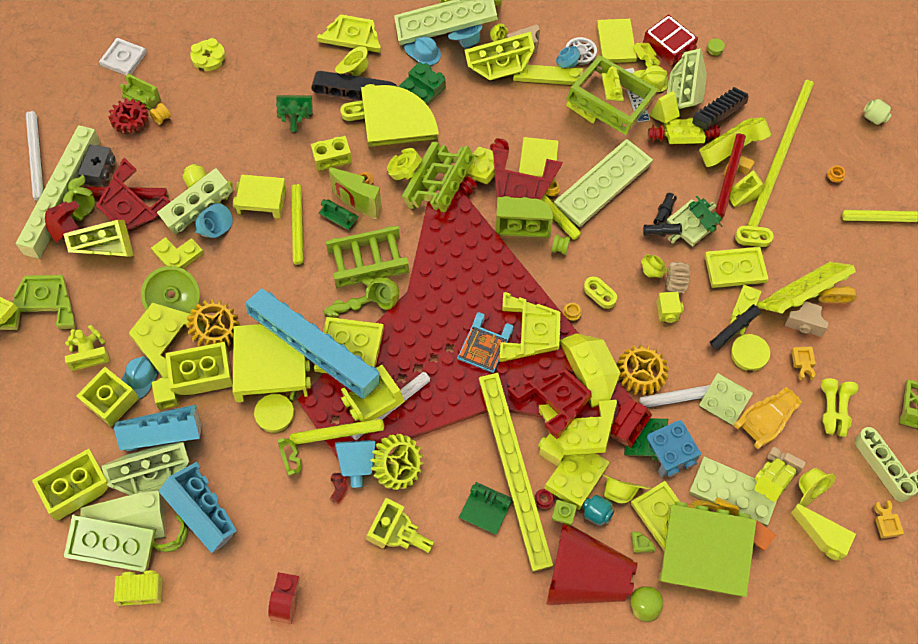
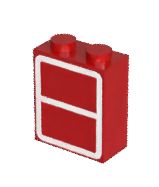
M668 14L645 32L643 43H649L659 57L670 66H674L682 59L684 52L696 50L698 37Z

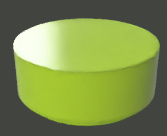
M711 39L708 42L707 51L711 55H720L724 51L725 44L720 39Z

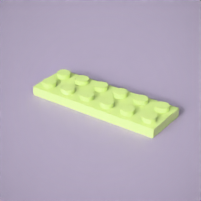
M450 0L394 15L400 45L415 42L416 38L434 37L498 20L494 0Z
M626 139L557 198L554 204L572 222L581 227L653 163V159Z

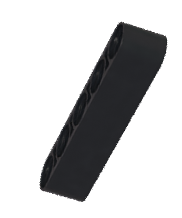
M317 71L311 89L317 94L362 101L361 87H365L368 84L396 87L397 85L385 80Z

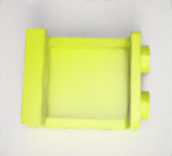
M241 175L240 182L238 181L236 185L237 197L233 199V207L236 208L237 214L241 215L242 210L272 212L274 218L281 219L287 189L285 179Z
M383 365L376 368L379 372V385L366 398L362 399L353 391L348 393L345 388L341 389L344 395L341 399L346 408L351 407L350 413L355 421L375 420L405 402L400 389Z

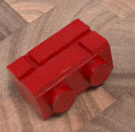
M628 399L626 403L620 406L619 413L613 420L610 431L611 438L631 448L652 416L649 409L636 401Z

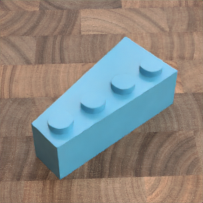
M195 404L118 421L115 423L114 431L119 450L133 451L140 447L200 439L202 426L197 405Z
M195 462L169 476L158 492L207 549L213 553L226 545L237 530L225 509L220 508L217 503V495L210 491L206 476L201 475L199 471L200 466L198 462Z

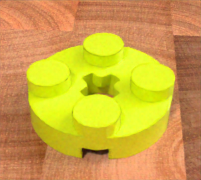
M214 38L191 46V60L198 69L200 67L204 68V71L215 70L222 65V61L226 58L223 46Z
M413 148L402 150L403 154L399 157L395 155L388 163V174L394 180L410 179L413 177L418 165L422 162V158Z

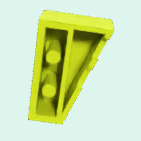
M115 220L64 234L68 252L134 256L125 220Z

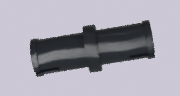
M667 193L663 203L659 205L658 214L653 221L654 224L666 222L668 216L672 214V207L677 200V196H674L673 193Z
M661 222L660 224H644L643 226L644 236L660 235V237H665L666 235H681L682 233L681 223L665 224V222Z

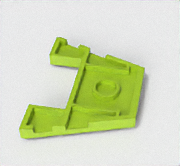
M63 275L24 276L14 294L12 302L18 309L5 323L0 324V330H18L21 312L58 311L57 328L76 329Z

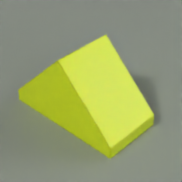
M674 91L658 99L650 113L652 118L668 123L680 116Z
M754 170L732 187L729 200L734 207L759 198L764 184Z

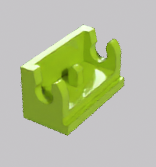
M129 73L126 76L127 85L125 86L122 83L120 85L123 98H127L129 101L134 98L135 102L140 100L147 110L153 109L161 100L157 87Z

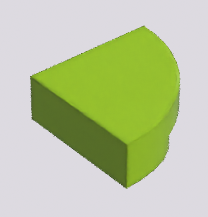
M631 532L633 554L655 552L652 541L640 532Z

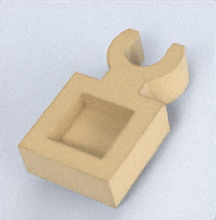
M775 447L772 448L767 456L771 461L779 458L785 462V465L795 468V475L797 476L806 463L788 452L786 454L782 453L781 450Z

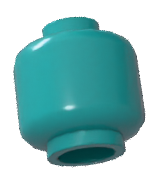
M594 495L591 499L587 498L582 506V509L585 510L584 517L598 526L604 523L608 524L615 511L612 509V502L599 495Z

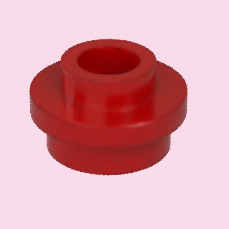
M541 489L536 492L534 500L538 508L546 510L553 506L555 497L548 490ZM546 497L548 502L543 503L541 498Z

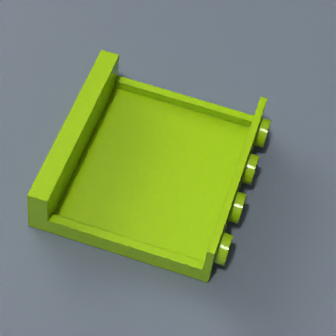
M675 501V505H669V521L662 569L659 572L658 581L747 597L757 520L751 519V515L745 513H738V516L729 515L730 511L717 509V512L708 511L709 507L696 505V509L687 507L688 504Z

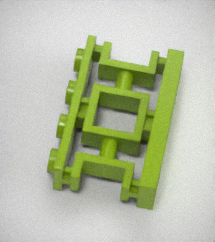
M432 142L401 196L407 207L415 209V207H420L422 201H430L434 210L439 208L441 212L445 213L463 178L466 176V172L473 163L474 155L469 146L460 147L457 154L449 153L445 145L440 147L438 142ZM438 173L445 174L442 181H434Z

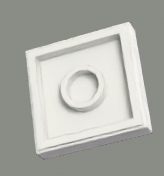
M116 38L100 59L99 64L127 76L128 73H133L147 54V50L141 46Z

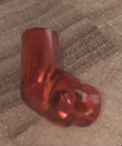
M333 473L330 480L335 486V491L331 495L330 500L338 504L347 491L345 476H342L341 473Z

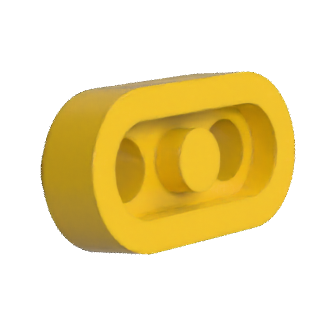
M850 286L832 287L819 292L818 300L823 303H850L857 299L856 290Z

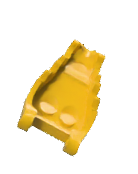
M785 387L777 395H772L763 401L752 404L738 421L734 423V427L737 429L743 427L756 440L754 446L759 449L772 442L782 432L786 422L801 405L802 401L792 390Z

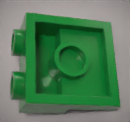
M419 62L408 72V77L398 87L414 93L426 105H429L446 88V79L441 72L435 73L432 71L429 64Z

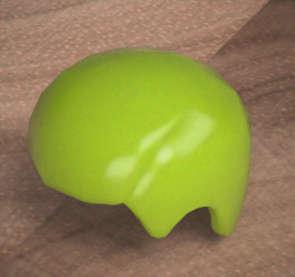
M641 586L632 593L630 603L633 615L636 618L646 622H652L659 618L663 609V599L659 591L653 587Z

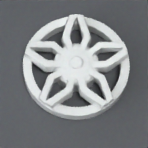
M577 37L571 39L566 44V47L573 44L581 53L579 56L581 59L578 60L576 65H585L594 61L597 47L590 39Z

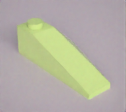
M158 491L137 493L81 508V516L156 529L154 539L166 538L165 499Z

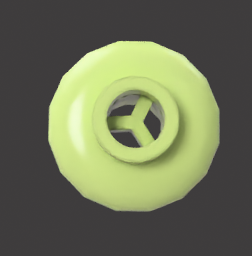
M881 99L870 100L863 110L865 118L876 125L883 122L886 123L892 115L890 113V105Z

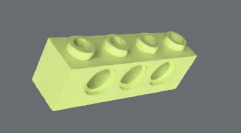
M215 168L157 213L176 235L182 232L190 223L196 221L202 211L227 198L234 190L217 168Z

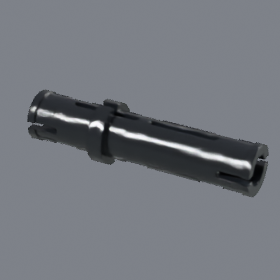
M752 304L741 315L738 314L736 319L709 343L718 351L738 332L747 328L749 323L761 314V311L756 305Z

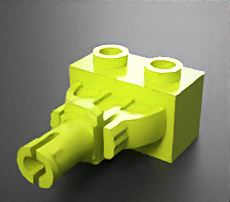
M385 498L365 540L383 549L385 545L390 547L401 546L407 549L410 544L429 553L434 541L416 532L418 526L412 524L409 517L402 512L404 506Z

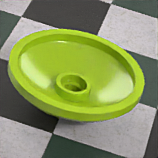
M164 266L154 270L146 277L141 288V300L145 310L152 303H156L191 314V309H196V304H199L200 290L196 279L188 271L176 266ZM169 291L175 292L174 298L168 296Z

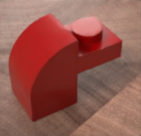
M65 201L47 209L45 213L46 228L56 243L65 239V233L79 229L71 218V215L80 207L76 201L70 203Z
M278 572L274 590L271 591L268 616L271 621L292 624L297 605L295 596L300 580L299 576Z

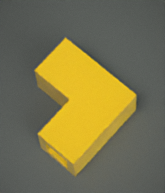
M741 155L737 171L748 175L755 161ZM727 164V166H726V168H725V171H724L723 175L726 174V170H727L728 164Z

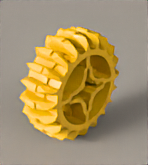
M211 299L210 304L205 300L202 303L203 306L196 304V309H191V315L187 317L189 322L186 324V327L190 329L188 330V335H193L192 342L199 340L198 347L202 344L206 346L225 342L229 346L231 344L230 340L234 341V326L240 325V322L236 321L238 315H232L235 311L234 308L228 310V303L222 306V301L219 300L218 304H214L213 299ZM206 313H216V314H215V315H208V314H206ZM222 317L227 320L229 330L221 323ZM198 320L201 321L202 325L205 327L204 333H202L198 328ZM217 321V325H214V326L211 327L210 330H209L210 324L212 325L213 323H215V322ZM213 334H217V335H219L220 337H210V336L213 335Z
M642 344L639 345L638 349L633 345L631 350L627 348L624 354H620V360H617L616 363L620 371L618 380L622 381L621 385L623 387L628 386L627 392L632 389L635 390V395L638 394V391L641 392L642 396H645L646 391L652 395L654 390L658 392L665 385V380L669 376L667 374L669 367L666 366L667 360L662 359L663 353L656 354L657 348L652 351L650 350V345L646 349L643 348ZM628 363L632 365L631 368L633 369V371L631 374L628 372L627 369ZM653 366L656 368L657 371L656 378L653 376V372L651 371Z

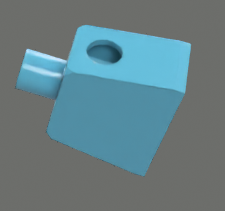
M375 441L335 442L341 475L350 476L352 488L363 487V475L372 474V469L370 468L373 466V462L370 459L374 458L372 451L375 450Z

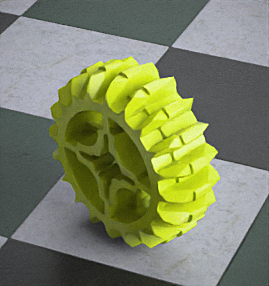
M402 434L389 435L388 438L381 439L382 443L376 444L378 450L372 451L375 458L370 459L371 462H374V466L370 469L376 471L373 476L379 478L378 483L393 490L405 489L407 486L413 485V480L419 479L417 473L422 472L419 469L420 465L424 464L420 461V458L424 455L418 453L421 447L415 446V440H410L409 436H403ZM397 446V448L394 449L393 453L389 455V452ZM406 469L405 472L400 477H398V475L401 474L402 470Z

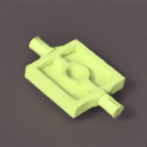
M693 199L667 219L666 224H682L681 235H671L668 237L671 243H674L681 237L693 247L710 233L700 222L705 216L703 215L697 219L689 210L690 207L688 205L694 201ZM710 202L708 209L712 211L717 206L714 202Z

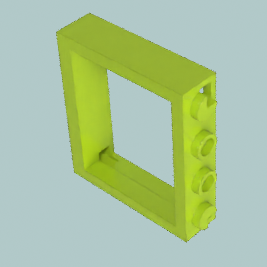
M599 55L571 86L566 100L627 135L653 102L658 88ZM614 66L618 69L620 85L644 100L632 115L628 116L581 87L595 71L600 74H607L609 68Z

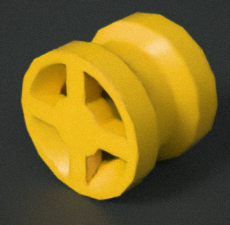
M159 103L157 108L149 110L150 116L158 125H161L163 120L171 117L169 110L162 103Z

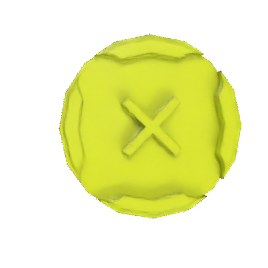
M744 334L738 337L731 347L732 360L739 368L746 371H758L764 368L771 354L766 341L753 334Z
M270 394L258 401L254 417L257 425L264 429V431L278 433L285 430L292 423L295 411L287 397L281 394Z

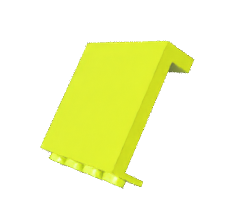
M262 324L234 326L233 395L236 402H244V395L303 390L304 396H308L307 389L311 388L310 376L307 377V372L311 371L310 360H307L304 355Z

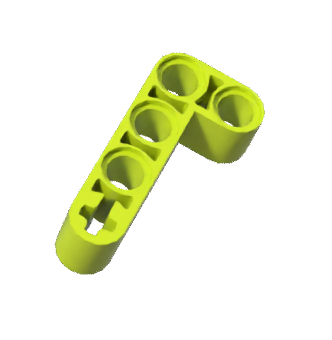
M765 117L744 120L703 146L699 152L706 167L716 165L731 155L736 134L738 133L746 135L744 146L751 141H761L771 136V131Z

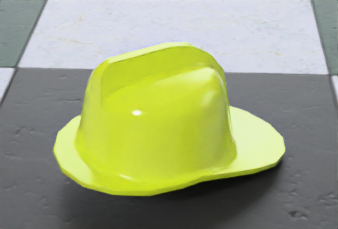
M357 47L350 51L336 66L335 72L339 74L349 72L352 76H359L369 65L366 47Z
M652 65L646 70L632 73L658 88L657 92H663L668 88L667 71L660 66Z
M813 468L803 474L799 480V488L804 495L800 505L807 507L818 496L826 492L835 482L836 475L833 473L826 474L817 468Z
M603 474V476L607 477L604 497L617 503L631 501L639 488L651 489L648 486L619 481Z

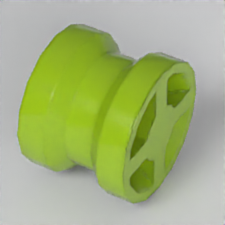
M555 234L552 252L556 253L558 251L566 255L570 237L566 236L563 238Z

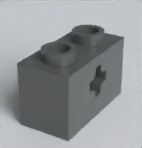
M89 145L78 173L79 177L81 175L85 176L84 184L104 187L106 181L109 180L111 167L115 164V156L111 148Z

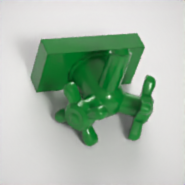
M277 95L276 97L277 118H281L282 122H286L284 115H289L290 130L292 132L297 131V122H301L302 118L308 119V114H313L312 95Z

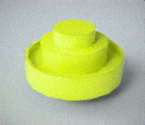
M646 254L641 260L643 272L646 276L662 278L667 273L665 263L660 257Z

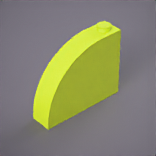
M368 84L365 87H361L368 147L438 140L439 133L435 117L426 103L417 95L406 89L390 85L375 86L374 84Z

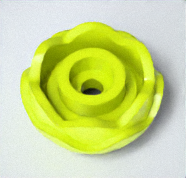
M500 23L496 24L490 31V37L493 42L505 39L508 34L506 26Z

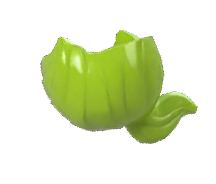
M84 175L69 182V191L63 198V202L70 203L76 201L80 206L71 215V218L79 221L91 213L95 206L92 191L81 187L85 183Z
M384 277L376 279L364 278L362 280L368 286L366 288V298L368 300L377 302L379 307L384 310H389L396 305L400 296L399 287L396 282Z

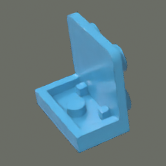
M681 420L658 429L647 436V441L661 463L658 470L661 478L667 475L673 477L684 467L686 469L692 468L697 464V460L701 456L700 450Z

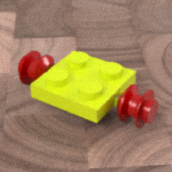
M675 118L668 123H664V127L662 124H660L659 128H655L652 125L648 129V138L652 142L655 139H659L662 142L667 137L669 144L705 143V140L708 141L709 138L714 140L720 136V127H717L716 124L706 131L692 124L693 118Z
M496 138L494 143L490 145L491 150L478 147L474 151L473 163L466 172V176L458 188L465 195H471L473 193L472 189L477 188L476 181L485 184L491 181L495 176L492 149L496 147L509 150L506 140Z

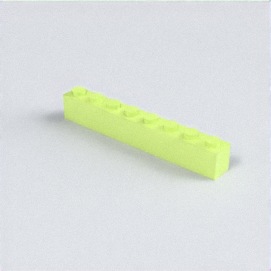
M78 125L16 242L23 255L37 259L41 258L52 237L46 228L45 213L47 209L63 203V198L69 191V182L72 179L79 178L78 173L89 145L99 146L101 141L95 129Z

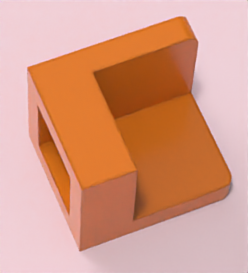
M756 521L754 545L765 551L776 537V534L759 521Z

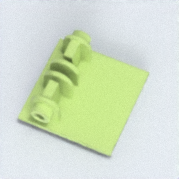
M717 373L699 406L734 426L753 393Z

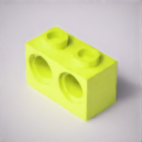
M346 136L311 144L317 171L352 163Z

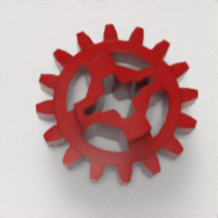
M126 98L123 103L119 100V105L113 104L114 110H109L110 115L108 118L112 127L117 132L122 130L123 134L126 131L132 134L133 130L138 132V127L144 128L143 122H148L147 117L149 115L145 105H142L140 100L135 102L134 98L131 101H128Z

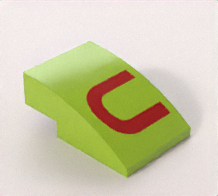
M330 167L329 174L332 191L337 197L354 210L377 219L382 208L380 187L366 184L364 176Z

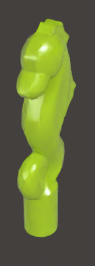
M366 295L358 299L351 298L346 303L336 300L331 306L326 307L323 312L327 317L338 318V313L347 312L350 308L358 310L363 304L370 302V300L366 298Z

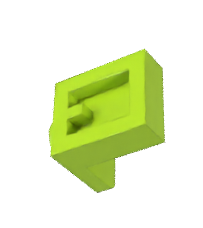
M557 500L552 520L572 525L577 505Z

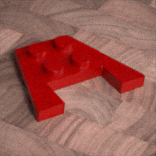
M493 147L497 197H527L541 200L563 162L546 159L543 176L537 177L506 170L509 150Z
M123 158L96 207L110 221L125 220L127 231H130L159 218L160 216L157 212L169 204L170 201L163 196L149 208L124 184L137 170L127 159Z
M566 369L542 376L541 380L535 382L531 380L526 381L524 385L516 388L514 385L508 387V393L518 403L536 393L558 413V415L545 423V429L556 439L562 435L592 397L591 391Z

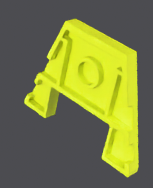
M504 292L502 311L522 312L521 344L500 343L499 362L558 350L560 342V312L540 304H531L526 302V299L520 297L518 299Z
M152 303L130 330L129 336L142 353L146 355L161 377L168 378L166 358L161 355L183 326H186L189 322L187 317L191 314ZM198 320V328L202 333H204L205 327L202 325V322Z
M617 400L599 401L600 417L575 418L558 439L554 437L564 455L606 452L617 408ZM548 404L539 405V413L544 417L545 423L558 415Z

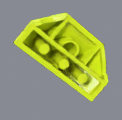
M530 31L466 49L465 55L468 67L491 81L523 72L535 50Z
M574 334L560 339L559 343L577 379L591 391L592 397L589 400L591 407L598 406L599 401L610 400L620 376V371L605 341L582 334Z

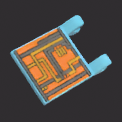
M478 312L457 359L494 373L499 362L500 343L508 342L513 332V325L507 323L502 335L481 328L485 318L483 313Z

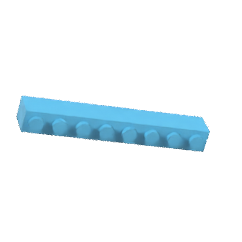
M261 288L245 302L249 316L362 399L366 398L379 385V372L375 367L367 365L360 356L349 352L346 346L338 344L329 334L320 331L314 323H309L300 313L294 312L286 303L276 299L271 292Z

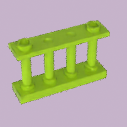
M388 226L376 231L343 238H333L326 241L328 254L334 252L338 272L333 273L336 288L363 283L362 280L364 278H386L409 273L407 257H400L396 239L400 238L399 226ZM388 241L393 260L383 262L378 243ZM370 245L375 264L364 266L359 247ZM352 249L356 268L346 270L341 251Z

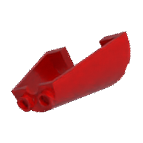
M563 523L546 604L562 605L626 601L627 595L632 596L634 583L631 582V577L636 574L638 563L633 562L631 558L576 527Z

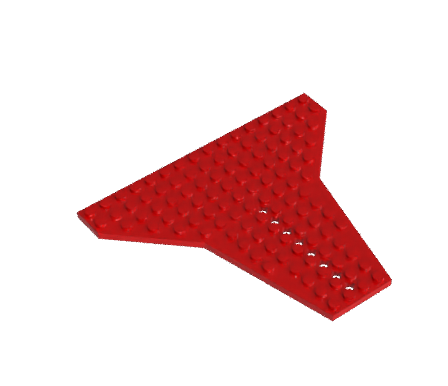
M459 189L445 213L441 212L439 208L434 210L430 201L427 202L408 290L397 301L396 305L376 322L384 325V331L375 368L383 365L400 390L421 374L418 371H413L415 366H421L422 372L427 373L430 381L382 419L384 422V429L382 431L365 433L357 440H354L351 436L324 440L337 460L335 442L374 440L375 450H378L376 444L382 443L381 439L388 438L389 435L402 434L413 439L487 413L479 377L498 373L509 412L540 418L544 417L539 413V405L547 404L535 393L521 403H518L508 393V387L514 385L516 388L524 385L526 381L531 380L535 382L541 380L542 376L565 369L577 379L560 343L558 350L498 362L494 373L457 359L478 312L483 313L485 318L481 328L502 335L505 325L507 323L513 325V332L507 343L521 344L522 312L502 311L504 292L518 299L519 297L526 299V302L531 304H540L559 311L560 339L579 334L468 197ZM447 346L454 347V352L452 353L450 351L446 352L445 350L447 349ZM431 356L438 357V362L436 363L434 361L430 362L429 360L431 359ZM324 373L308 389V396L305 397L303 394L297 399L298 403L316 429L360 422L359 420L355 421L351 413H347L349 407L346 408L341 399L344 396L341 391L342 388H345L348 393L351 390L328 373ZM399 376H405V377H406V378H405V381H406V382H405V383H403L402 381L397 382L398 377H399ZM618 381L610 399L617 400L614 419L619 413L620 406L626 403L628 399L633 400ZM588 401L575 418L600 417L599 407L592 408ZM333 417L340 418L339 424L337 425L336 423L331 424L330 422L332 421Z

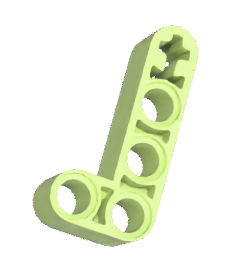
M864 428L856 436L855 445L893 498L899 502H905L918 495V470L909 475L874 428ZM876 453L880 454L881 457H882V459L879 458V457L876 455ZM888 470H891L895 476L891 475ZM901 487L905 488L907 493L903 492Z

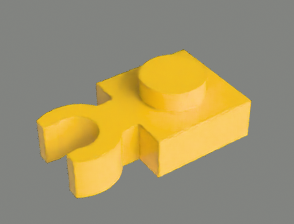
M793 347L791 353L794 368H800L798 374L800 381L805 378L804 373L809 374L810 380H813L815 371L811 367L816 365L813 348Z
M891 501L885 502L886 509L880 506V502H876L874 510L880 516L876 517L875 521L881 539L902 536L904 532L898 514H891Z

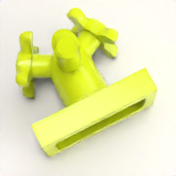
M92 325L88 326L92 332L88 337L80 329H72L70 331L71 335L68 337L65 345L70 346L69 351L71 352L74 351V345H77L79 352L65 356V362L71 371L110 362V357L105 347L94 349L93 342L98 339L102 345L105 341L102 339L101 333L94 329Z

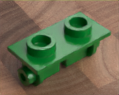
M696 196L698 201H692L688 205L690 207L689 210L697 219L703 215L705 216L700 222L708 232H715L718 224L723 227L720 223L721 217L716 211L711 213L708 209L710 204L704 198L700 200Z
M329 199L322 200L321 206L323 207L318 212V214L347 230L359 218V216Z

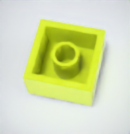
M106 367L76 396L83 405L110 427L139 399L136 392Z

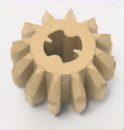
M672 262L670 264L666 278L667 291L678 292V294L686 292L690 278V267L688 264L683 262Z

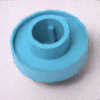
M576 46L566 47L559 52L556 63L561 68H572L578 63L581 53Z

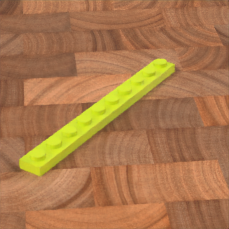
M494 373L479 377L532 572L553 567L552 559L499 374Z

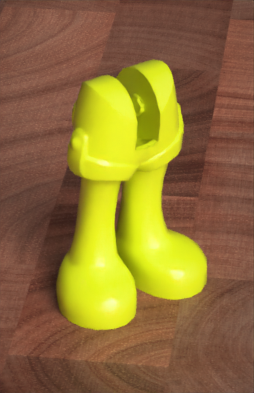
M823 379L821 381V388L826 394L827 411L822 416L826 434L833 435L836 421H838L837 435L846 437L852 423L851 417L848 416V402L850 397L859 391V385L855 382H844L839 385L836 379ZM837 391H838V394H839V410H838V413L836 412V407H835V400H836V393H837Z

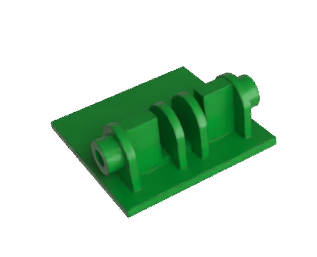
M650 418L632 447L625 446L624 455L652 456V460L659 461L647 441V436L667 426L669 419Z
M476 482L471 487V493L459 518L497 535L511 505L512 498Z

